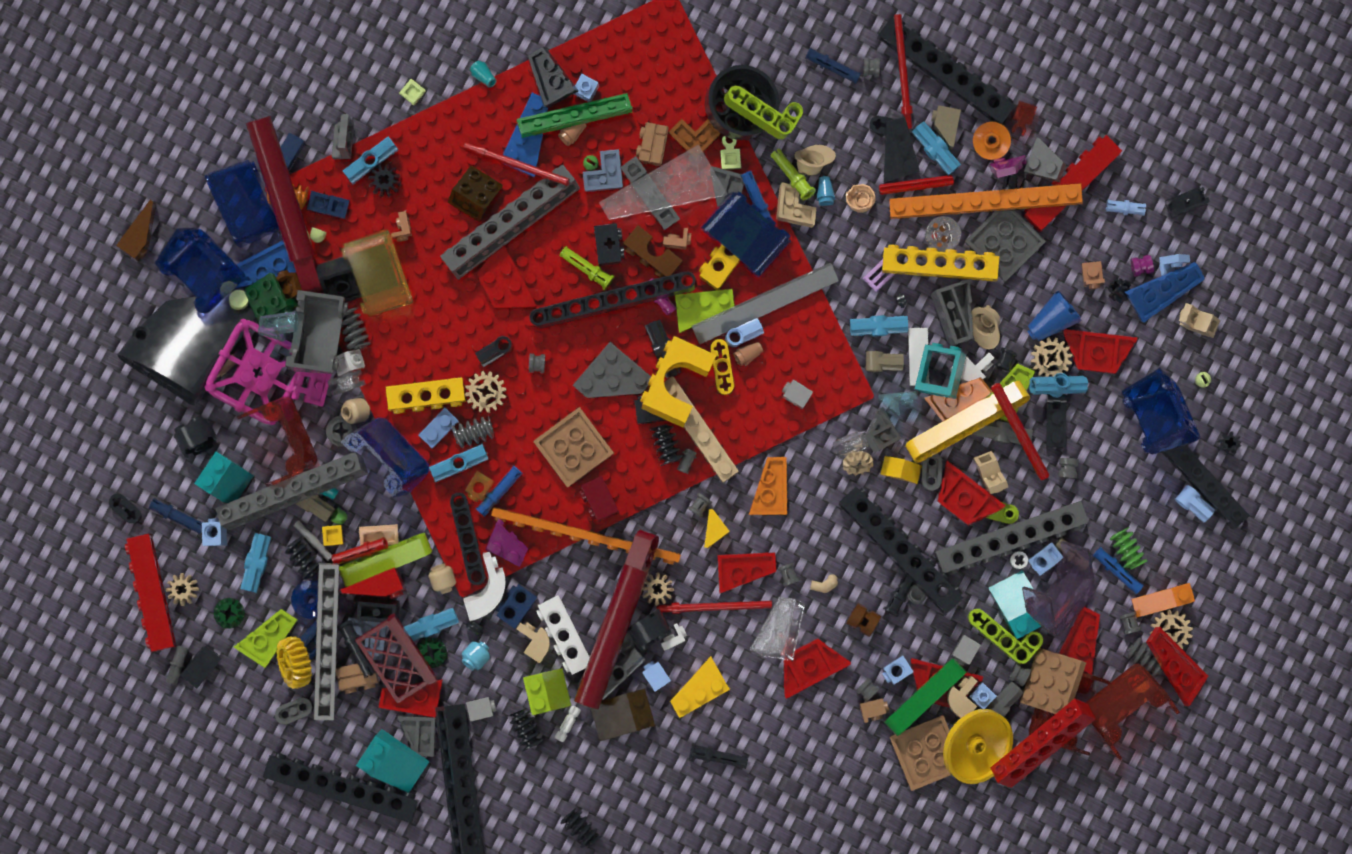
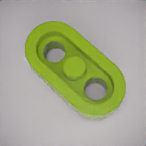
M1003 503L1006 505L1005 509L986 518L1005 524H1012L1018 519L1019 511L1014 505ZM1008 510L1013 513L1011 518L1006 516Z

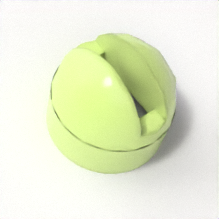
M312 227L310 237L314 242L320 243L325 239L327 232Z
M1206 372L1197 374L1195 377L1196 385L1201 388L1207 387L1211 383V376ZM1201 375H1203V376L1205 377V379H1206V381H1207L1206 384L1204 383V381H1203Z

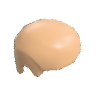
M865 184L853 185L846 192L848 206L851 210L858 213L870 210L876 201L875 192L870 186Z

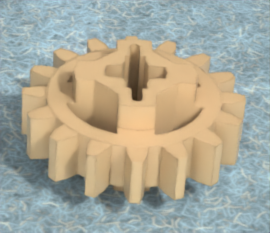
M1047 338L1046 343L1043 340L1039 341L1040 347L1037 345L1033 347L1036 352H1031L1030 355L1034 359L1030 360V363H1035L1032 369L1039 370L1038 376L1044 373L1045 377H1049V375L1054 377L1057 373H1063L1062 370L1065 372L1069 370L1066 365L1072 364L1068 360V358L1072 357V354H1067L1070 348L1063 347L1064 341L1059 344L1057 343L1058 338H1055L1053 342H1051L1050 338ZM1047 346L1055 347L1053 350L1044 349ZM1056 352V354L1054 355L1055 357L1053 358L1055 362L1052 361L1051 363L1047 364L1049 359L1048 356ZM1060 352L1063 354L1064 361L1060 359ZM1039 356L1042 357V365L1039 363ZM1049 367L1058 368L1055 371H1048L1047 369Z
M482 371L480 377L474 374L475 380L469 378L471 385L465 386L469 390V392L465 393V396L470 397L467 401L468 404L474 403L472 408L476 409L479 407V412L481 413L483 409L490 413V408L492 407L496 411L497 404L503 405L500 401L501 398L506 399L502 392L507 391V389L501 387L504 381L498 382L499 375L492 377V372H489L487 376ZM484 380L483 384L476 386L479 381ZM492 381L497 385L498 391L493 390L491 387ZM488 387L492 394H487L486 397H483V393L478 390H485ZM473 393L479 395V403L474 399ZM490 399H496L493 403L486 405Z
M1167 610V615L1163 612L1160 613V619L1154 617L1156 624H1151L1152 628L1159 627L1165 620V625L1162 629L1166 631L1170 629V625L1172 629H1179V631L1172 633V636L1171 633L1167 634L1182 649V644H1189L1186 639L1192 638L1188 631L1193 630V628L1187 626L1191 621L1184 620L1185 614L1178 616L1179 611H1175L1172 614L1171 610ZM1174 619H1177L1182 626H1178ZM1183 633L1181 640L1177 642V637Z

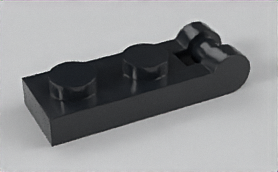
M1050 394L1046 395V448H1066V394L1058 398ZM1053 403H1060L1059 409H1053Z

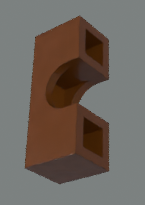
M637 225L623 244L626 247L624 250L631 256H638L640 258L639 262L646 268L652 267L655 270L654 274L659 278L674 275L682 265L683 260L669 249L658 257L649 254L647 248L653 237Z

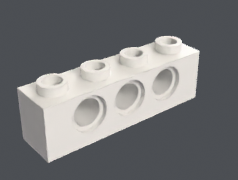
M559 595L538 605L539 610L536 612L541 621L545 620L548 626L545 630L549 638H554L556 644L553 646L558 656L562 654L565 660L562 664L566 672H571L573 675L585 669L590 657ZM553 613H558L561 617L558 624L550 622V616ZM562 630H566L569 633V639L565 642L560 641L558 638V634ZM572 647L578 651V655L574 659H570L567 656L568 649Z

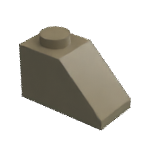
M938 105L937 110L932 112L931 121L934 122L933 128L947 144L949 150H952L961 110Z

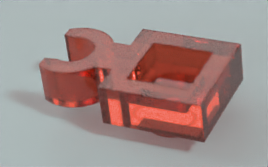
M1019 100L1012 119L1018 122L1013 125L1011 133L1014 134L1016 128H1021V137L1025 135V124L1031 126L1037 106Z

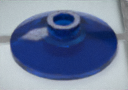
M314 580L303 581L292 592V607L303 618H317L318 582ZM308 596L314 597L313 603L307 601Z

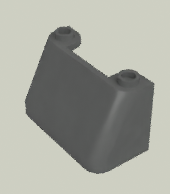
M298 290L296 299L298 300V307H296L297 315L291 349H289L291 356H287L285 366L289 371L333 374L334 371L338 370L339 359H336L343 314H347L348 303H345V298L342 296Z

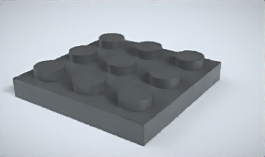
M1015 210L995 211L965 240V243L977 255H984V252L995 253V256H999L998 276L1004 282L1046 242Z

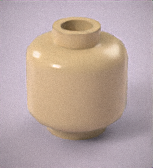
M363 398L350 399L344 402L341 408V415L349 424L365 422L370 415V406Z
M440 564L431 568L428 577L433 590L441 591V594L452 591V587L456 584L452 568L446 566V564Z

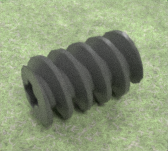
M358 308L349 309L347 314H343L341 328L345 329L342 330V335H348L344 338V341L350 342L346 346L347 349L358 350L371 345V342L364 341L369 336L362 335L366 328L359 327L364 322L357 321L361 314L354 313Z
M489 415L488 421L481 417V423L474 419L473 425H471L467 421L466 428L461 423L459 424V430L454 425L452 426L456 443L461 448H464L465 442L471 446L472 439L476 444L479 443L480 437L483 441H486L487 435L494 439V430Z
M1139 637L1128 648L1127 659L1134 657L1133 664L1140 662L1139 669L1146 667L1145 674L1152 672L1150 679H1154L1163 670L1150 648L1146 649L1147 643L1140 644L1141 638Z

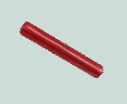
M953 175L880 184L878 188L881 195L950 186L954 184Z

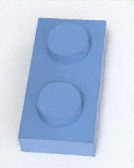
M444 408L418 436L433 449L448 434L452 426H455L459 421Z

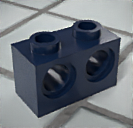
M519 584L517 587L514 585L507 593L509 596L507 601H502L496 609L498 612L496 616L514 629L518 627L538 599V597ZM519 592L526 594V601L524 603L516 601V595ZM508 608L515 610V616L512 619L505 617V610Z

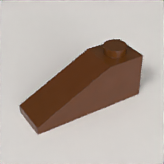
M151 199L116 245L137 261L140 258L143 259L148 253L147 248L150 244L156 203Z

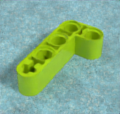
M740 86L731 87L724 96V102L728 107L777 139H785L793 131L803 114V108L799 103H790L780 113ZM747 104H751L754 107V111L749 110ZM789 110H793L796 117L791 116ZM763 115H768L770 117V121H766L763 118ZM779 125L784 126L786 132L781 131Z
M973 609L967 615L970 625L1016 663L1023 664L1028 662L1043 643L1042 635L1034 631L1026 634L1021 641H1018L981 609ZM973 613H974V614L980 613L979 618H980L982 621H985L986 619L988 620V622H986V623L983 625L982 629L979 627V626L982 625L981 622H979V621H975V622H974V621H973V619H974V617L972 616ZM990 624L996 627V633L992 636L986 631L987 626ZM1031 635H1035L1038 638V643L1035 646L1030 645L1028 641ZM1004 637H1008L1011 640V645L1008 648H1004L1001 644V640ZM1020 649L1026 653V657L1022 661L1016 657V653Z

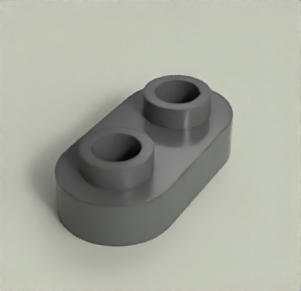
M935 454L922 461V485L926 490L934 491L940 487L942 478V458L939 454ZM929 459L935 460L934 466L929 465ZM929 478L934 479L935 483L933 485L928 484Z
M298 698L278 707L275 711V719L280 724H290L308 716L313 710V704L308 698ZM302 703L307 706L305 711L300 709ZM284 711L289 713L286 719L282 717Z

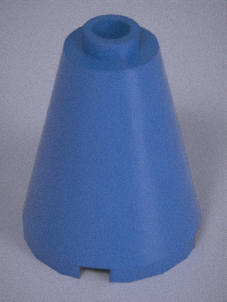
M1058 290L1028 325L1029 330L1027 332L1033 340L1037 338L1040 341L1079 323L1082 319L1073 306L1065 299V296Z

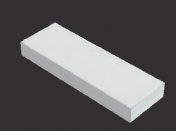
M908 328L910 386H915L924 347L925 344L928 345V328ZM929 369L925 382L929 384Z

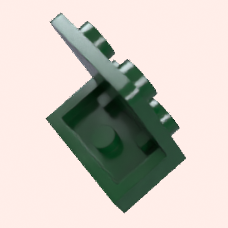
M268 273L245 289L246 297L259 324L269 323L274 325L280 322L281 317L292 314L294 309L298 307L297 298H285L274 273Z

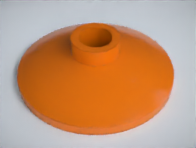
M986 122L980 125L973 136L975 151L981 157L989 160L1003 157L1011 145V136L1008 129L998 122ZM989 137H995L996 142L990 143Z

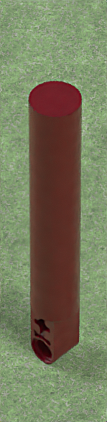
M271 115L247 122L245 124L289 260L290 262L293 261L302 291L314 293L323 291L312 256L315 254Z
M639 530L634 537L574 701L599 710L659 544V536Z

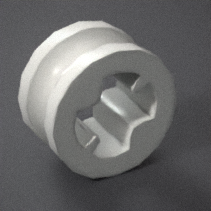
M1015 552L1010 557V563L1014 568L1021 569L1027 565L1028 557L1023 552ZM1016 555H1017L1018 557H1020V555L1023 556V559H1022V561L1024 562L1023 565H1021V564L1016 565V564H1015V562H1016L1015 556H1016Z

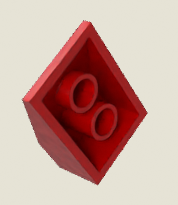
M394 567L340 590L343 594L391 597V599H395L404 595L403 591L406 590L398 568Z

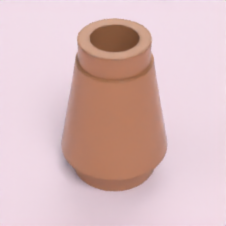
M586 124L563 128L558 136L565 145L569 146L575 143L587 126Z
M757 342L737 349L733 355L739 366H747L763 352L760 343Z

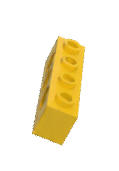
M746 214L736 218L732 224L734 228L731 233L728 231L721 239L723 244L720 248L715 247L710 254L712 257L708 264L705 262L699 270L701 273L699 278L716 290L721 288L763 229V226ZM742 231L746 234V238L738 240L735 234ZM732 247L735 253L732 256H727L724 253V249ZM721 262L724 265V269L722 271H715L713 269L714 263Z
M462 377L386 387L388 410L393 411V414L405 413V409H412L413 412L423 411L424 407L429 406L432 409H441L445 404L457 407L462 406V402H466L464 379ZM443 389L450 390L449 398L442 399L440 397ZM423 392H431V399L429 401L421 399ZM405 394L412 395V401L408 404L402 401V397Z

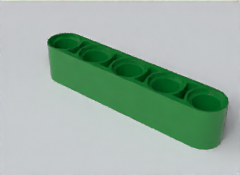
M952 658L889 716L884 723L896 736H899L949 690L966 671Z

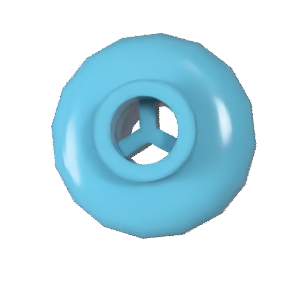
M471 642L462 652L463 664L470 670L481 669L490 659L489 647L483 642Z

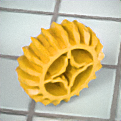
M296 636L280 640L277 644L276 658L281 677L284 678L287 686L292 689L305 687L311 681L312 676L311 660L309 659L307 648L304 646L303 641Z

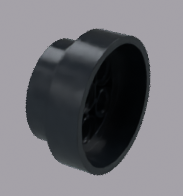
M748 65L731 66L720 72L709 85L705 95V111L712 126L722 135L735 140H750L760 136L765 130L754 123L753 126H749L746 123L745 117L728 107L724 102L725 94L723 89L729 91L733 86L744 87L749 93L779 111L780 100L778 90L771 78L760 69ZM747 104L748 109L754 111V107L751 104ZM716 106H721L724 112H718ZM763 115V118L766 121H770V117L768 115ZM727 121H732L735 124V128L730 127Z

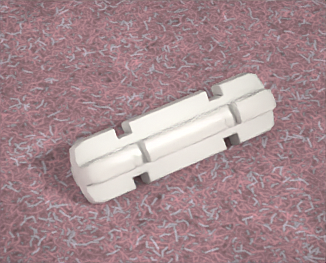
M571 706L569 715H566L560 726V731L555 736L557 740L565 741L566 734L570 732L576 721L575 718L581 712L578 707Z

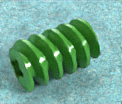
M1128 527L1112 535L1109 540H1116L1113 548L1120 547L1116 554L1124 555L1120 561H1127L1123 567L1130 568L1131 570L1148 560L1140 559L1144 552L1137 553L1141 547L1140 545L1134 546L1137 539H1130L1134 533L1132 531L1127 532Z

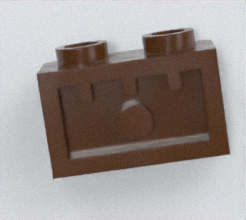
M285 270L279 272L278 276H276L285 298H297L298 290L302 291L297 273Z

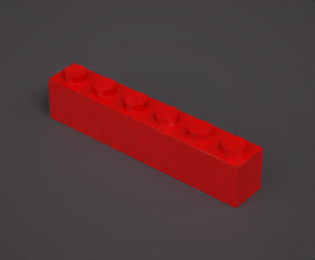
M1107 135L1103 139L1099 136L1092 143L1094 147L1090 151L1086 149L1078 157L1080 161L1076 165L1072 163L1065 170L1067 174L1061 178L1060 182L1053 181L1051 184L1053 186L1081 184L1083 191L1121 154L1122 150ZM1066 206L1027 208L1024 210L1026 214L1023 217L1040 233Z
M144 534L127 538L125 550L131 558L129 569L131 574L134 573L135 576L133 587L135 592L139 594L140 600H137V605L144 617L141 619L143 630H146L148 635L145 638L146 646L148 649H151V652L177 647L152 534Z

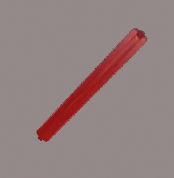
M1000 383L992 385L991 390L1040 480H1045L1049 477V473Z

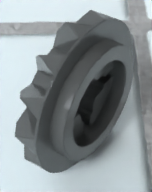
M337 416L327 425V438L336 446L350 445L356 438V425L349 424L342 416ZM341 423L344 429L350 430V432L344 433L343 439H341L339 433L334 432L340 429Z

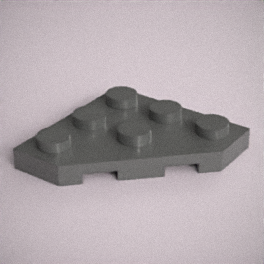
M609 342L573 384V387L586 398L642 394L649 386L648 382L651 376Z

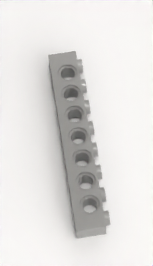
M319 563L314 720H334L339 564Z

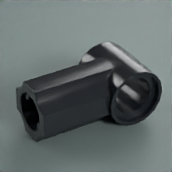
M500 336L475 354L482 366L486 367L503 355L510 353L513 349V342L506 336ZM502 340H507L509 343V347L506 350L499 348V343Z

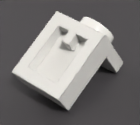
M360 349L344 352L336 357V359H339L338 376H343L353 370L365 367Z
M677 623L674 624L678 636L675 637L674 634L663 638L664 642L661 645L664 651L685 642L684 637L687 634L683 626H678Z

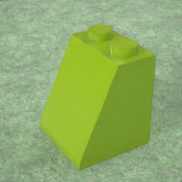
M563 668L523 677L532 715L572 706Z

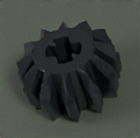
M379 165V172L374 169L372 170L375 176H369L368 179L374 181L369 184L370 188L375 187L373 190L374 194L380 191V196L384 197L385 192H387L390 197L392 196L390 190L398 192L395 185H401V182L397 181L401 176L400 174H395L396 168L390 170V166L386 165L385 170H383L382 166ZM388 177L389 183H388V184H386V183L381 184V183H382L381 179H382V178L386 179V178Z

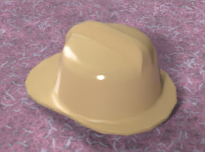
M813 145L797 151L795 158L797 160L798 173L802 175L819 174L823 166L835 160V152L824 145Z
M990 305L984 308H974L971 311L974 339L982 348L994 349L1000 341V316Z

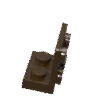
M470 166L452 189L448 203L480 222L485 215L487 207L502 189L503 185L477 168Z

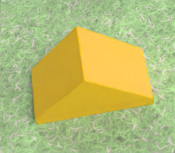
M885 456L880 475L918 484L922 465L905 459Z
M709 509L704 548L711 547L730 532L713 509Z

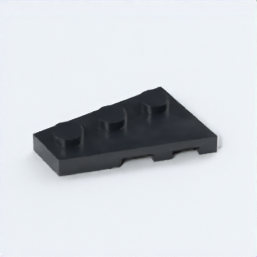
M542 47L527 55L544 107L549 108L579 91L547 48Z
M905 116L886 121L883 182L920 172Z

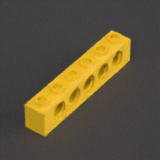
M888 245V248L884 247L882 273L997 282L999 256H995V253L984 252V255H977L975 251L957 253V250L953 249L938 252L937 248H926L925 251L918 250L919 247L908 246L907 249H899L898 245ZM904 255L908 261L905 264H899L897 257ZM924 257L927 263L920 266L916 263V259ZM936 259H944L946 265L938 267L935 264ZM962 260L965 263V267L958 269L955 267L954 262ZM976 261H981L984 264L982 270L974 268Z

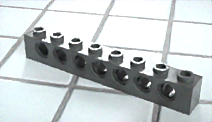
M564 165L554 169L552 173L569 178L568 186L546 178L538 181L535 186L523 192L519 198L509 203L499 213L494 214L487 222L478 226L472 233L463 237L460 242L447 249L440 256L458 280L580 189L578 183Z
M353 452L216 508L220 525L227 530H232L368 475L363 456Z
M1078 501L934 553L940 570L949 576L958 573L957 569L965 566V569L975 567V562L983 560L984 563L995 560L994 556L1000 553L1003 557L1012 554V549L1019 547L1021 551L1031 547L1030 543L1037 541L1038 544L1049 541V536L1055 535L1058 538L1066 535V530L1072 528L1074 532L1085 528L1084 524L1089 523L1082 502ZM1063 515H1068L1071 518L1070 525L1066 526L1062 523ZM1046 521L1051 522L1053 525L1051 532H1047L1043 528V524ZM1029 527L1035 531L1033 538H1028L1025 535V530ZM1009 534H1014L1017 538V542L1014 545L1009 544L1007 541ZM991 540L998 542L999 548L997 551H992L989 548ZM975 546L980 549L981 554L979 557L971 555L972 547ZM955 553H960L963 557L960 564H956L952 559Z

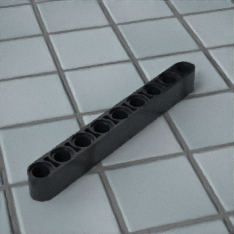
M682 272L537 308L530 313L529 319L535 327L546 328L691 292L697 287V279L691 272ZM687 277L693 279L692 284L689 286L683 285V281ZM673 282V289L670 291L665 290V284ZM648 287H655L654 294H646ZM631 291L637 292V296L633 300L627 298ZM612 296H618L616 304H609V299ZM595 300L599 301V307L591 309V303ZM575 305H580V312L573 314L572 308ZM556 310H562L560 318L553 317ZM542 314L544 316L543 321L536 323L535 317Z

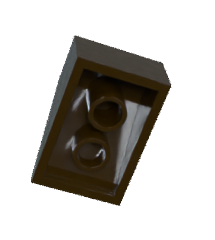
M645 688L602 700L599 710L591 708L600 741L656 726Z

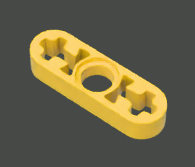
M717 339L711 344V353L719 357L718 351L714 350V348L717 347V343H720L721 346L725 347L722 350V357L726 355L727 359L720 358L713 362L716 386L720 394L728 395L734 389L728 345L724 340ZM719 362H725L728 365L726 372L721 373L717 370ZM729 374L730 378L726 377V382L731 384V387H728V391H724L723 388H720L723 380L722 378L718 379V376Z

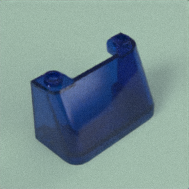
M249 159L204 175L228 230L239 248L280 230L275 214L268 204L267 198L256 177L258 168L255 162H250Z
M177 228L155 261V265L162 274L166 276L176 275L197 297L193 303L195 309L200 313L212 311L245 277V273L206 232L199 228Z
M1158 368L1122 391L1124 405L1127 409L1131 408L1135 412L1145 435L1142 438L1143 443H1141V446L1146 453L1157 454L1194 443L1201 439L1179 386L1161 368Z
M375 418L348 434L341 441L352 452L359 451L366 446L386 467L390 474L384 480V487L393 498L408 495L429 473L428 462L385 418Z

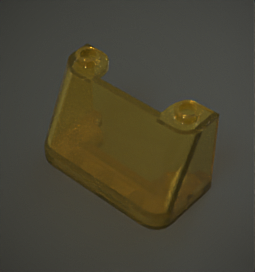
M387 229L343 244L344 248L341 251L344 260H349L362 296L363 303H360L363 314H367L370 317L414 303L392 238Z

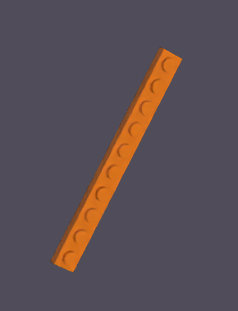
M1081 184L893 198L889 199L891 219L1078 205L1082 204Z
M493 507L491 515L495 517L494 520L496 521L500 519L505 523L506 520L514 521L513 525L524 527L525 524L530 525L532 530L543 532L544 529L551 530L552 535L562 537L563 533L570 535L569 539L581 541V538L589 540L588 544L599 546L600 543L607 544L608 549L618 551V548L626 549L625 553L628 554L633 543ZM657 548L653 560L659 557L663 558L664 563L674 565V562H679L681 555Z

